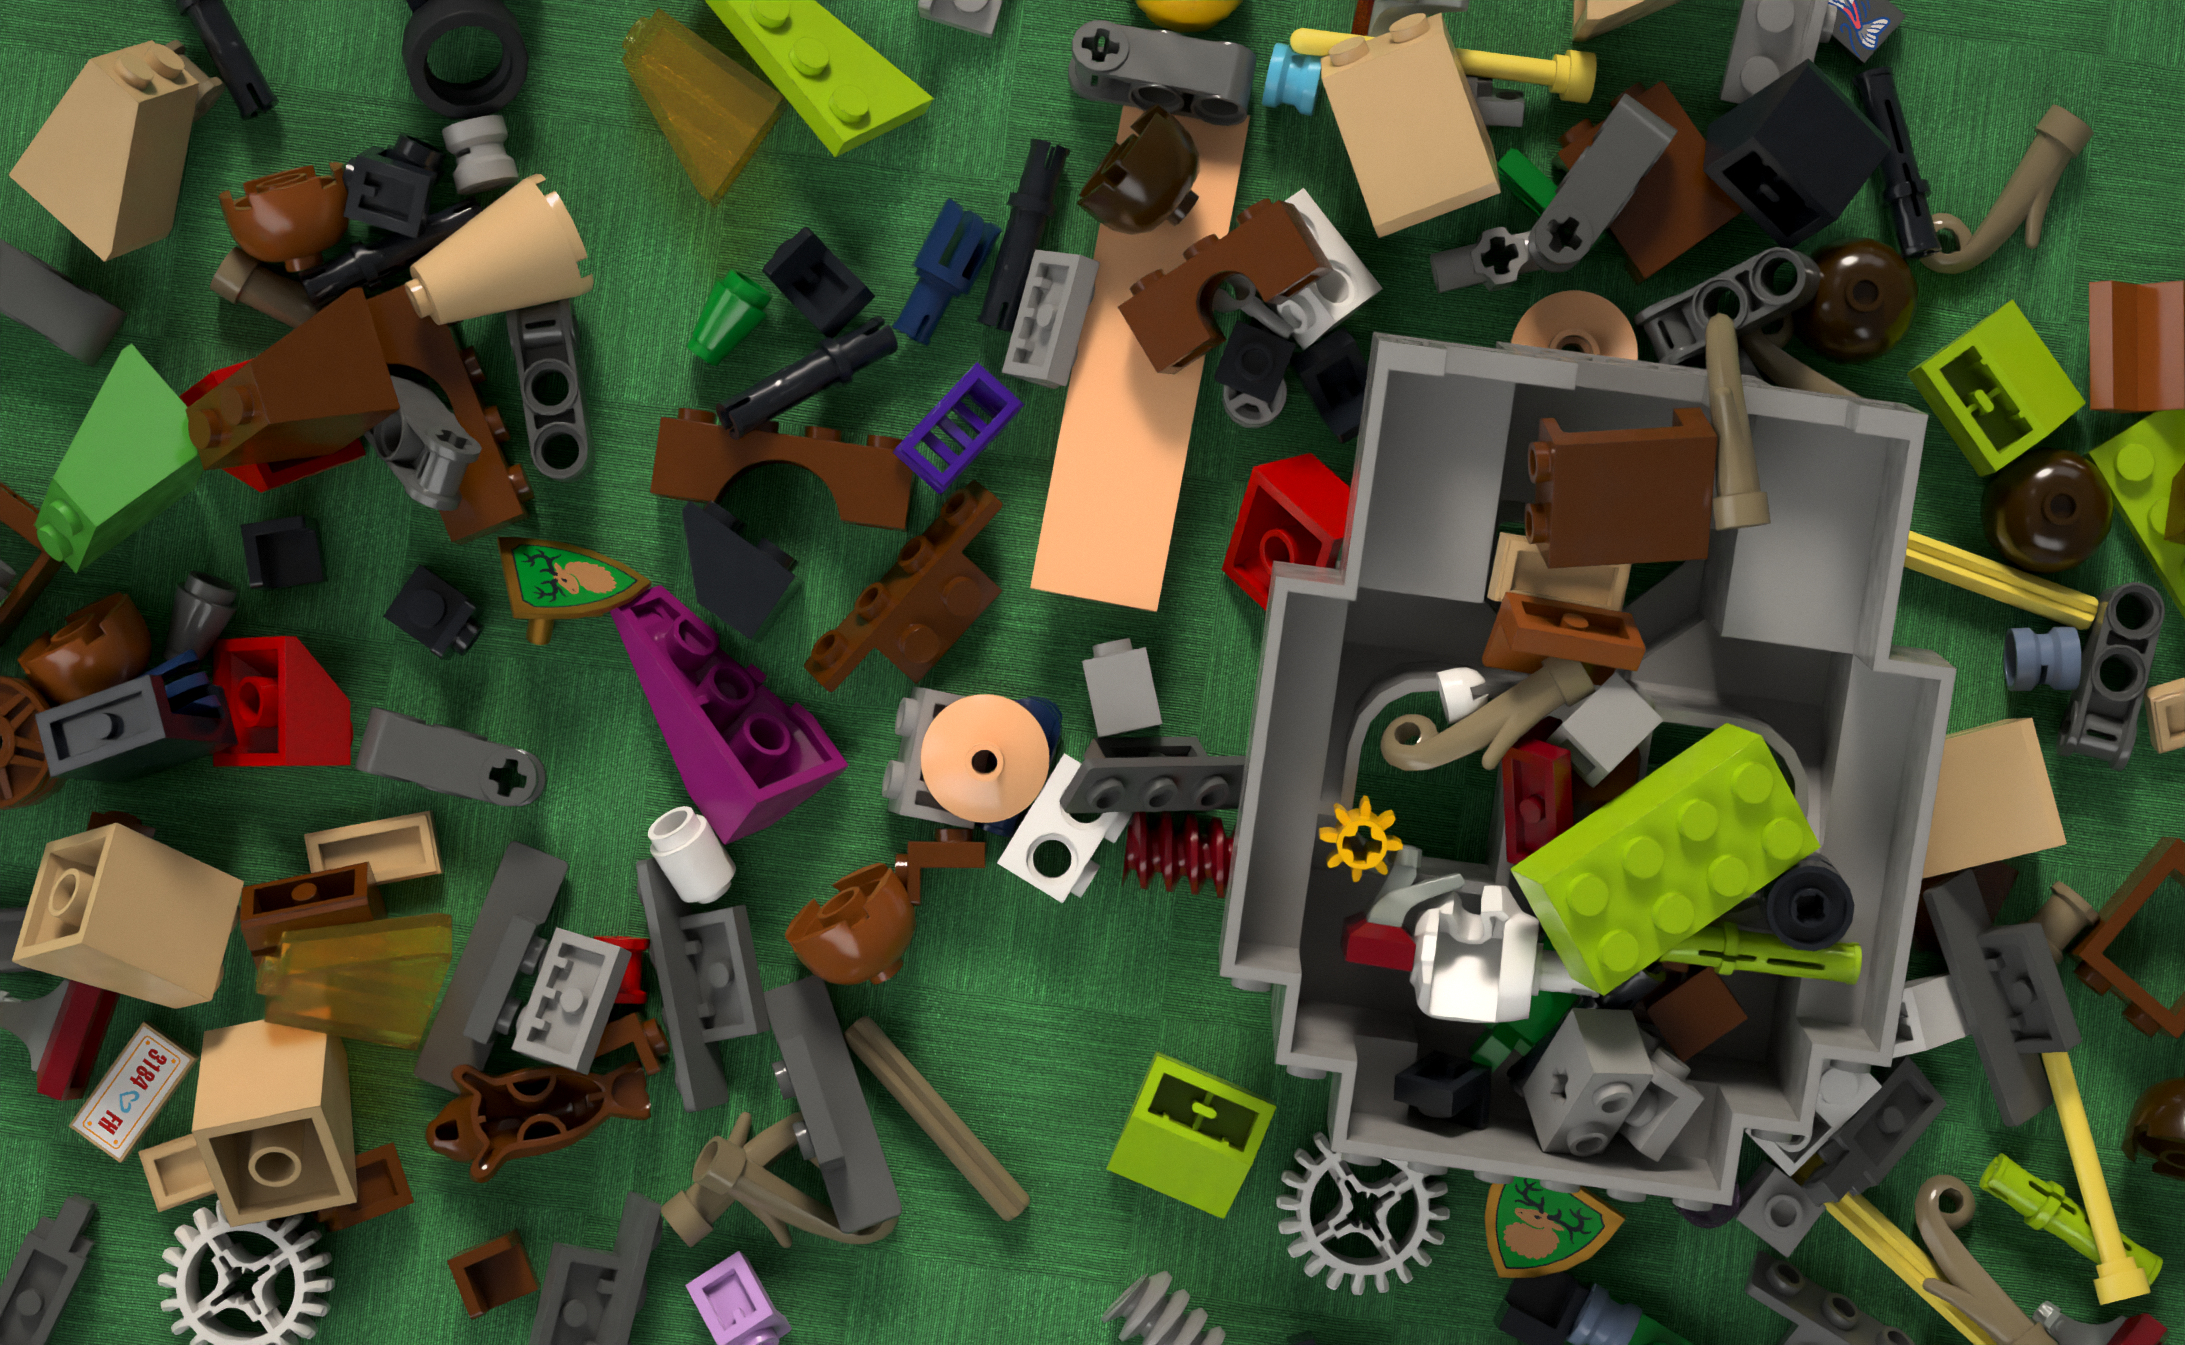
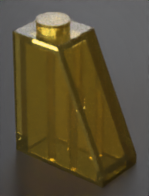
M658 8L650 20L642 16L631 27L622 43V48L627 52L621 60L704 202L715 209L786 111L788 104L783 95Z
M432 913L282 932L274 957L263 956L257 975L256 993L265 995L264 1022L416 1051L452 960V915Z

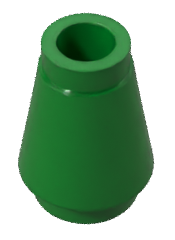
M730 268L724 279L716 278L692 332L693 336L686 344L687 348L707 363L718 367L723 358L727 357L769 315L765 308L773 296L745 274Z

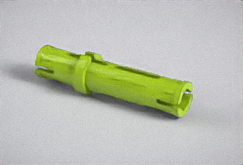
M1722 921L1718 927L1705 926L1661 956L1657 961L1710 966L1714 968L1716 974L1731 975L1735 969L1855 985L1861 971L1862 949L1858 942H1836L1831 947L1814 952L1796 950L1781 942L1776 934L1739 930L1735 922Z
M2000 1153L1998 1157H1995L1990 1162L1980 1179L1979 1187L2006 1202L2024 1215V1223L2035 1230L2044 1228L2098 1265L2102 1264L2087 1211L2064 1195L2065 1188L2052 1180L2045 1183L2038 1177L2036 1178L2003 1153ZM2120 1232L2127 1258L2134 1256L2137 1269L2144 1267L2150 1287L2162 1268L2163 1259L2146 1248L2141 1247Z

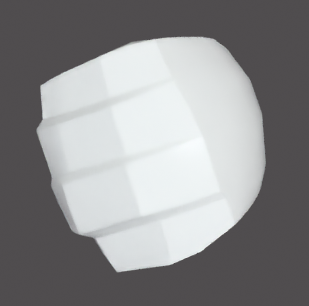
M1484 886L1480 915L1466 911L1462 907L1461 898L1455 891H1449L1433 897L1428 909L1418 912L1411 932L1416 944L1413 969L1410 972V982L1415 988L1417 1005L1423 1013L1432 1018L1470 1023L1517 1021L1529 1018L1531 995L1538 996L1539 990L1586 995L1593 998H1599V993L1571 979L1556 951L1543 950L1544 943H1537L1539 920L1520 909L1506 886Z

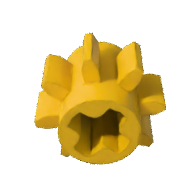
M1365 795L1360 800L1359 808L1346 811L1341 804L1336 802L1333 805L1336 818L1338 819L1335 828H1319L1320 839L1325 842L1336 843L1337 846L1327 855V866L1333 868L1344 862L1350 866L1353 882L1357 883L1362 876V870L1373 867L1385 876L1388 873L1384 860L1387 850L1398 851L1403 848L1400 838L1395 835H1385L1384 830L1393 825L1396 820L1394 812L1391 809L1377 816L1371 812L1369 798ZM1358 826H1369L1371 837L1377 841L1366 842L1363 852L1352 851L1350 840L1344 836H1355Z

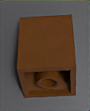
M362 287L348 290L185 409L189 420V436L193 445L198 449L204 471L336 454L400 409Z

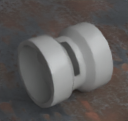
M502 115L472 118L452 124L442 130L446 150L456 156L457 168L453 173V178L458 194L466 195L487 192L508 186L519 180L515 160L507 155L504 148V143L509 135L505 119Z

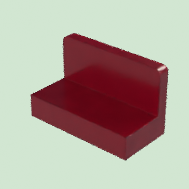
M1547 716L1519 738L1502 758L1507 862L1515 865L1574 826L1571 751L1546 742L1563 724L1561 719Z

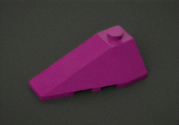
M662 585L650 588L632 602L610 611L688 794L724 845L773 825L841 775L849 766L811 713L797 701L790 708L762 683L767 676L752 663L746 669L743 668L718 646L719 635Z

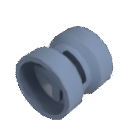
M2054 627L2047 634H2036L2030 628L2008 629L2004 640L2003 662L2005 680L2009 691H2032L2037 684H2048L2054 690H2076L2081 676V646L2076 628Z

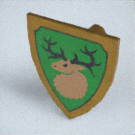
M497 537V545L513 618L529 619L526 639L535 645L550 643L555 619L602 617L603 613L632 602L650 588L652 584L651 580L627 565L593 550L558 541L521 537Z
M1514 1176V1181L1510 1184L1492 1183L1488 1193L1484 1216L1487 1246L1499 1278H1535L1565 1271L1591 1258L1610 1240L1627 1217L1582 1185H1580V1191L1577 1193H1562L1543 1188L1540 1185L1539 1179Z

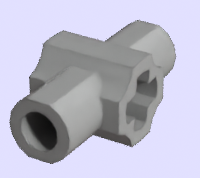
M1497 227L1483 231L1478 237L1476 244L1431 254L1430 264L1438 294L1478 284L1485 285L1489 292L1511 287L1517 280V275L1542 270L1532 261L1528 252V236L1531 231L1511 235L1505 227ZM1557 231L1551 233L1553 238L1549 247L1559 253L1562 250V244ZM1490 245H1499V253L1508 251L1512 257V260L1503 269V274L1496 275L1494 265L1485 268L1481 261L1489 252Z

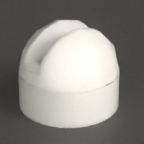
M1464 667L1436 673L1439 694L1448 724L1458 723L1487 704L1489 694L1472 696L1471 687L1486 682L1484 677L1477 671Z

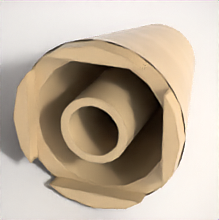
M534 174L523 179L410 266L413 280L406 282L404 286L415 312L421 319L430 315L437 325L577 297L593 289V275L590 274L581 278L577 262L588 258L576 226L556 191L544 196L539 190V187L546 181L542 174Z

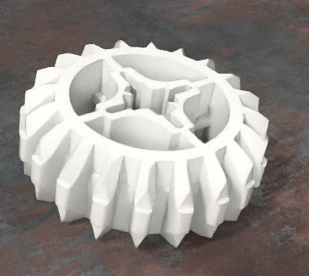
M1321 1131L1313 1135L1314 1142L1322 1153L1313 1159L1306 1150L1298 1148L1294 1152V1157L1302 1166L1307 1168L1303 1176L1291 1170H1284L1281 1175L1284 1183L1298 1188L1297 1194H1282L1276 1197L1278 1208L1296 1211V1216L1285 1218L1278 1222L1280 1233L1292 1234L1300 1231L1302 1234L1301 1237L1294 1240L1288 1246L1289 1254L1295 1258L1311 1250L1314 1254L1306 1262L1304 1267L1305 1273L1313 1277L1327 1264L1330 1266V1270L1327 1274L1326 1285L1333 1290H1336L1341 1284L1344 1273L1351 1274L1350 1286L1354 1295L1363 1294L1365 1275L1374 1276V1283L1380 1293L1388 1292L1389 1282L1385 1272L1395 1268L1398 1277L1403 1283L1410 1282L1413 1277L1404 1261L1412 1255L1420 1265L1424 1267L1429 1266L1432 1259L1424 1249L1419 1247L1420 1243L1425 1239L1433 1244L1441 1245L1445 1239L1443 1233L1429 1227L1428 1224L1429 1219L1442 1221L1450 1217V1210L1447 1207L1430 1204V1198L1439 1197L1448 1192L1447 1184L1444 1181L1425 1183L1424 1178L1430 1174H1423L1409 1169L1407 1161L1392 1159L1385 1160L1399 1167L1402 1170L1390 1179L1386 1176L1374 1183L1361 1181L1352 1173L1345 1160L1341 1158L1342 1153L1331 1151L1326 1136ZM1328 1170L1338 1186L1339 1200L1336 1207L1324 1215L1325 1219L1312 1227L1310 1219L1311 1197L1319 1179ZM1346 1180L1352 1183L1357 1193L1363 1191L1367 1199L1371 1193L1379 1198L1372 1205V1210L1375 1214L1373 1219L1381 1231L1379 1234L1374 1232L1368 1221L1362 1223L1359 1215L1355 1221L1350 1220L1346 1216L1353 1209V1204L1350 1200L1352 1196L1344 1183ZM1412 1188L1415 1201L1413 1219L1405 1236L1400 1242L1396 1243L1386 1224L1387 1213L1397 1201L1401 1200L1400 1195ZM1360 1232L1372 1240L1380 1255L1368 1258L1348 1257L1333 1251L1324 1243L1335 1236L1339 1239L1348 1233Z
M218 1200L216 1202L217 1218L210 1210L203 1207L193 1213L194 1222L198 1230L185 1224L176 1229L174 1234L186 1249L169 1247L164 1250L162 1258L167 1263L178 1267V1271L165 1272L158 1276V1284L160 1286L176 1288L177 1295H173L161 1302V1309L164 1312L180 1308L184 1316L171 1326V1330L175 1335L181 1334L191 1327L197 1335L190 1341L189 1345H207L209 1342L214 1345H299L295 1333L307 1339H311L316 1335L318 1328L315 1322L306 1314L323 1317L329 1312L330 1304L314 1296V1292L330 1291L335 1286V1280L329 1276H316V1269L329 1264L332 1261L330 1252H321L312 1256L308 1246L316 1243L322 1237L318 1229H313L302 1237L295 1231L303 1222L305 1217L303 1213L288 1216L284 1222L276 1218L230 1228L224 1210ZM250 1231L258 1233L272 1240L280 1248L269 1255L256 1256L249 1253L241 1242L234 1244L226 1232ZM210 1246L216 1255L212 1262L218 1272V1283L215 1290L203 1299L199 1286V1270L203 1256ZM267 1264L270 1266V1269L259 1276V1281L252 1286V1292L255 1297H251L250 1289L243 1294L238 1291L229 1298H224V1293L236 1286L235 1282L240 1279L242 1274L249 1270L255 1272ZM291 1264L295 1279V1292L292 1305L285 1318H283L277 1309L281 1302L275 1292V1280L280 1271ZM226 1308H238L243 1310L253 1322L260 1320L266 1330L259 1332L240 1331L225 1325L214 1315Z

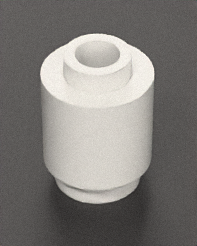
M683 806L670 810L651 825L648 831V837L652 842L650 852L684 902L698 901L701 904H706L717 900L728 891L731 886L730 880L736 871V865L703 815L695 814L692 808Z

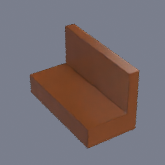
M2114 280L2089 282L2090 410L2118 414L2185 410L2184 280L2147 284H2131Z
M1505 592L1482 656V662L1486 667L1533 674L1543 667L1541 661L1548 657L1581 662L1593 685L1602 686L1615 673L1616 668L1638 671L1646 648L1631 613Z

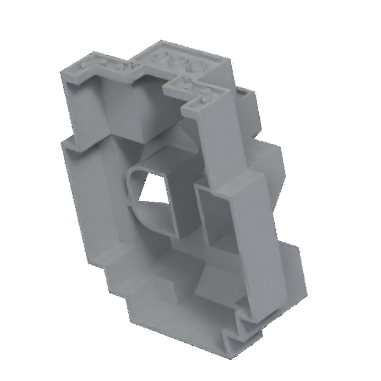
M1373 332L1342 554L1338 555L1334 569L1273 561L1219 942L1220 976L1232 978V986L1248 991L1266 992L1271 990V984L1273 983L1270 1008L1275 1064L1287 1065V1073L1308 1079H1323L1326 1077L1327 1071L1333 1072L1327 1112L1331 1151L1342 1153L1341 1158L1357 1165L1377 1166L1381 1164V1159L1385 1158L1407 1161L1409 1169L1423 1174L1443 1175L1447 1173L1448 1167L1473 1170L1475 1178L1490 1183L1510 1184L1513 1183L1514 1176L1539 1179L1540 1185L1543 1188L1556 1192L1577 1193L1580 1191V1185L1605 1188L1607 1189L1606 1194L1622 1201L1643 1202L1646 1200L1647 1194L1671 1197L1673 1198L1672 1203L1684 1209L1710 1211L1712 1210L1713 1203L1732 1206L1744 1128H1750L1752 1136L1771 1142H1790L1792 1134L1811 1137L1824 1058L1831 1059V1067L1851 1073H1869L1871 1065L1891 1067L1957 670L1934 650L1891 644L1928 414L1907 404L1777 387L1755 376L1741 374L1761 492H1767L1771 524L1716 531L1712 504L1708 559L1683 560L1678 567L1622 608V612L1632 614L1646 650L1638 671L1616 668L1615 672L1625 681L1631 680L1647 691L1655 703L1654 711L1663 719L1662 722L1713 729L1729 723L1762 735L1764 741L1773 748L1781 763L1782 774L1821 845L1816 852L1828 858L1851 890L1855 904L1853 921L1844 937L1837 942H1858L1859 946H1861L1862 965L1857 983L1855 985H1847L1843 982L1787 977L1735 969L1731 975L1719 974L1741 1005L1748 1019L1684 1061L1691 1069L1685 1079L1704 1097V1100L1660 1160L1657 1162L1639 1152L1619 1130L1603 1154L1580 1157L1569 1153H1543L1526 1099L1515 1092L1509 1083V1080L1512 1078L1507 1077L1506 1074L1507 1070L1522 1057L1515 1049L1491 1074L1489 1121L1487 1125L1479 1130L1424 1115L1419 1111L1418 1107L1394 1100L1395 1075L1434 1050L1474 1061L1470 1058L1471 1055L1468 1049L1486 1029V1026L1483 1023L1432 1018L1423 1013L1417 1005L1415 988L1410 982V971L1345 961L1340 946L1344 918L1364 909V906L1375 896L1385 876L1373 867L1362 870V876L1357 883L1353 882L1350 866L1344 862L1337 867L1329 868L1326 863V857L1337 846L1336 843L1321 840L1319 828H1335L1338 819L1336 818L1333 805L1336 802L1341 804L1346 811L1353 809L1361 747L1370 722L1388 703L1411 692L1439 691L1436 673L1453 668L1467 667L1477 671L1484 677L1486 682L1471 687L1472 696L1489 694V698L1495 699L1532 675L1486 667L1483 665L1482 656L1502 603L1487 598L1498 546L1497 529L1502 523L1508 521L1524 523L1526 505L1528 503H1535L1536 483H1532L1529 475L1528 448L1530 442H1539L1540 419L1555 418L1560 429L1567 433L1672 427L1673 409L1700 407L1711 425L1707 370L1499 341L1496 342V348ZM1714 474L1713 498H1717V487H1716V476H1715V474ZM1594 685L1595 690L1597 691L1601 686ZM1591 695L1571 707L1563 704L1547 716L1561 719L1562 723H1564ZM1652 732L1637 746L1641 755L1638 782L1646 777ZM1501 759L1497 774L1484 864L1422 856L1421 867L1416 868L1417 875L1414 882L1460 872L1467 885L1462 886L1463 888L1455 892L1461 898L1462 907L1466 911L1480 915L1484 886L1501 885L1509 889L1524 913L1537 918L1510 870L1514 865L1507 862ZM1358 831L1355 836H1344L1350 840L1352 851L1363 852L1364 845L1368 840L1363 838ZM1387 850L1384 857L1388 871L1393 864L1389 862L1391 850ZM1755 893L1707 925L1718 927L1722 921L1735 922L1739 930L1775 934L1759 909ZM1432 898L1418 903L1405 915L1403 924L1409 929L1410 933L1412 932L1418 912L1427 910ZM1540 922L1538 936L1544 930ZM1682 972L1680 982L1687 978L1685 972ZM1582 995L1578 997L1561 1019L1568 1015L1572 1008L1577 1006L1583 999ZM1640 1022L1662 1040L1658 1047L1664 1048L1678 1058L1656 1025Z

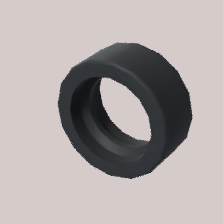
M428 0L413 13L403 32L402 56L414 94L430 110L451 119H472L497 113L516 98L527 78L529 56L517 19L500 0ZM462 26L483 27L494 32L499 37L503 47L502 58L497 67L481 79L468 83H452L436 77L430 70L427 62L428 51L433 42L447 31Z

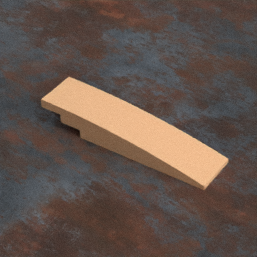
M1123 105L1116 139L1119 145L1131 134L1139 136L1130 126L1145 111ZM1171 114L1191 134L1199 153L1200 172L1191 188L1199 198L1191 211L1179 224L1174 226L1168 220H1165L1150 232L1130 235L1113 231L1100 223L1093 260L1100 262L1094 283L1095 292L1092 302L1087 308L1077 345V359L1072 367L1030 589L1157 613L1205 355L1174 375L1157 373L1118 309V306L1133 297L1129 289L1141 278L1159 269H1163L1164 273L1168 274L1186 262L1182 255L1183 252L1197 241L1211 234H1216L1218 239L1228 234L1249 126V115H1247V118L1242 123L1222 126L1207 123L1201 119Z

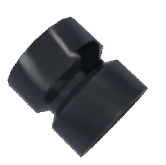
M1816 851L1755 892L1759 909L1770 928L1781 942L1796 950L1814 952L1831 947L1844 937L1853 921L1855 904L1849 886L1828 858Z

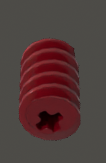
M1145 811L1134 812L1128 824L1121 887H1123L1131 870H1136L1141 889H1149L1156 873H1162L1166 892H1174L1182 875L1188 878L1192 895H1199L1207 878H1211L1214 882L1217 897L1225 898L1236 824L1230 836H1226L1222 818L1213 816L1205 832L1200 833L1196 814L1187 813L1180 829L1175 830L1170 811H1162L1152 828L1149 827Z

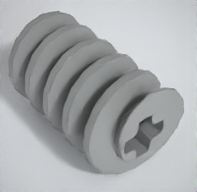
M1168 1271L1159 1272L1151 1277H1147L1148 1273L1142 1275L1109 1306L1100 1318L1106 1323L1123 1315L1126 1322L1118 1338L1123 1342L1141 1334L1144 1337L1141 1345H1222L1226 1335L1220 1326L1201 1333L1208 1317L1207 1312L1203 1308L1183 1314L1190 1299V1295L1185 1289L1165 1296L1172 1281V1276Z

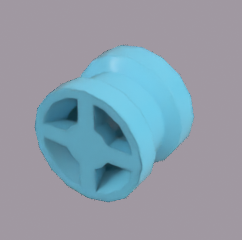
M1276 43L1269 64L1262 105L1276 108L1284 103L1295 106L1300 114L1312 116L1322 81L1321 58L1323 57L1293 53L1289 45Z

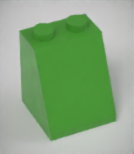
M132 343L121 350L52 478L34 524L37 529L38 540L44 550L56 561L61 562L64 560L76 574L193 491L204 470L198 449L193 445L189 436V420L185 411L188 407Z

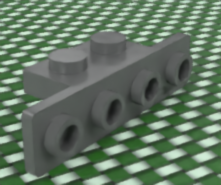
M1196 736L1093 738L1083 755L1085 760L1080 765L1059 801L1065 813L1238 809L1246 756H1208Z
M511 841L415 1065L414 1075L460 1095L461 1091L451 1079L450 1073L454 1067L460 1064H469L484 1072L499 1034L502 1033L508 1036L519 1015L523 1000L515 996L524 974L526 973L531 976L535 974L540 957L547 947L548 940L540 936L569 870V863L519 841Z
M655 858L639 860L636 863L638 874L637 893L645 909L651 939L650 958L658 974L663 999L662 1018L670 1034L676 1064L675 1083L679 1093L682 1095L685 1111L687 1113L698 1112L725 1104L729 1100L718 1041L771 1030L746 905L692 915L690 902H684L679 897Z
M1971 869L1958 870L1925 890L1923 899L2003 1122L2007 1127L2020 1126L2051 1105L2054 1100L2038 1053L2067 1052L2081 1043L2082 1038L2041 923L1992 926L1973 871Z
M812 975L764 992L767 1014L783 1060L771 1063L783 1100L796 1097L803 1117L802 1121L792 1124L804 1161L817 1158L842 1233L851 1234L899 1217L902 1214V1206L824 979Z
M628 1192L613 1252L554 1242L528 1345H631L629 1336L635 1313H639L643 1308L647 1296L645 1272L650 1252L657 1248L663 1231V1219L660 1214L661 1205L642 1193Z
M1758 1251L1751 1260L1745 1292L1793 1322L1776 1345H1917L1902 1330L1893 1326H1886L1859 1310L1846 1296L1839 1293H1831L1803 1276L1801 1271L1790 1262L1775 1259L1764 1251Z

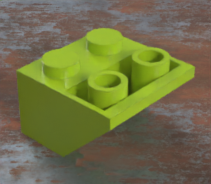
M2013 299L1906 373L1980 477L1995 473L2052 433L2086 404L2083 397Z
M1156 1051L1106 1169L1224 1219L1253 1164L1277 1106L1273 1100Z

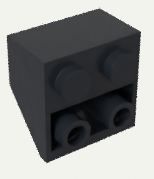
M1808 58L1708 125L1703 171L1781 248L1792 249L1839 218L1889 152L1891 141Z
M711 499L704 509L689 501L682 510L697 602L748 639L761 644L805 582L792 573L799 562L764 537L756 547L742 538L740 535L747 525Z

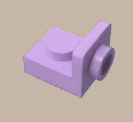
M740 1251L685 1285L717 1345H778L779 1338L792 1329L787 1318L775 1309L750 1261Z

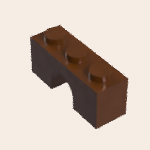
M1269 198L1253 204L1237 216L1236 220L1240 225L1221 239H1218L1216 234L1202 238L1183 252L1182 255L1186 262L1168 274H1165L1163 269L1156 270L1141 278L1130 287L1129 290L1133 297L1118 306V309L1157 373L1174 375L1227 340L1214 318L1212 308L1214 295L1218 287L1226 279L1234 275L1243 274L1253 282L1266 303L1281 305L1334 270L1294 204L1281 200L1272 204Z

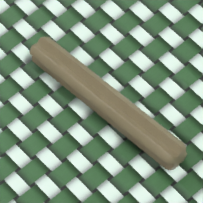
M865 1015L853 1023L844 1032L843 1037L845 1043L1003 1220L1009 1222L1022 1213L1030 1203L1029 1195L870 1017Z

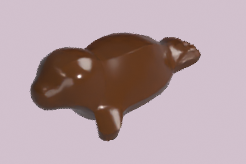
M640 1061L627 1063L604 1076L592 1072L585 1075L558 1065L536 1066L502 1075H488L472 1065L460 1064L454 1067L450 1074L451 1079L461 1091V1094L449 1102L437 1117L428 1123L425 1130V1139L428 1146L434 1152L445 1155L456 1162L472 1163L469 1177L473 1182H488L505 1162L515 1158L542 1155L570 1146L588 1136L610 1117L640 1121L651 1118L650 1097L645 1091L647 1087L646 1076Z

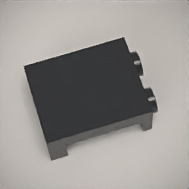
M148 674L35 714L50 776L53 778L129 783L238 745L222 686L212 684L200 693L170 708L162 676ZM211 695H216L221 704L202 716L172 713L193 701Z

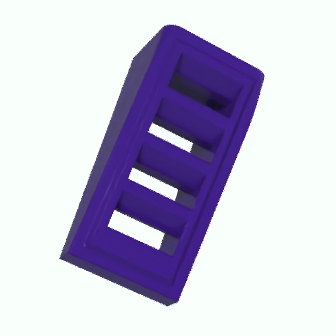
M976 362L894 449L893 454L941 496L1017 417L1025 404ZM966 396L993 419L988 425L962 402ZM952 411L978 434L974 440L947 417ZM937 426L964 450L959 456L932 433ZM921 442H924L949 465L943 473L915 449Z

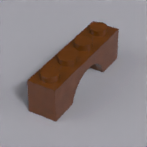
M404 285L367 299L366 301L387 367L390 370L417 371L432 377L447 394L458 423L482 448L478 460L469 463L459 487L463 497L458 509L453 511L439 510L451 542L463 545L530 518L531 514L526 502L535 499V495L521 463L511 466L502 445L503 442L511 440L506 421L497 404L487 407L478 385L487 381V375L481 359L473 345L463 348L455 328L456 324L464 320L437 325L430 315L421 319L415 312Z
M679 408L677 419L661 417L650 493L656 497L707 504L711 499L720 505L729 489L745 474L767 465L788 464L806 469L825 482L834 496L840 519L844 524L900 532L908 531L916 473L893 454L894 449L903 439L868 435L867 446L843 443L841 442L843 431L823 427L805 426L803 437L778 433L780 423L769 420L745 434L744 437L735 440L729 435V431L734 427L725 431L722 425L715 424L717 414L713 412Z

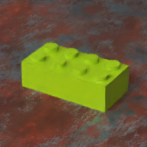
M1725 723L1519 862L1510 870L1571 979L1605 996L1812 854L1821 845L1762 735Z

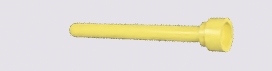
M1300 28L1292 33L1290 45L1299 54L1325 57L1329 55V50L1337 43L1361 35ZM1362 36L1365 38L1366 41L1375 38L1369 36ZM1455 48L1465 75L1546 85L1549 92L1558 93L1562 101L1587 104L1591 99L1597 67L1595 53L1567 50L1565 55L1555 54L1552 60Z
M2068 1052L2041 1053L2102 1263L2096 1265L2099 1278L2093 1280L2099 1303L2103 1305L2151 1293L2144 1267L2137 1269L2134 1256L2127 1258Z

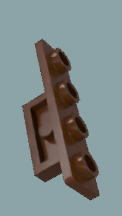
M972 480L965 488L951 494L944 502L938 518L922 535L912 538L904 545L894 566L879 582L869 585L861 592L855 602L854 609L836 629L826 632L817 640L811 651V656L804 663V668L828 692H833L875 647L917 684L1003 591L962 553L964 548L1002 508L1003 503L976 480Z

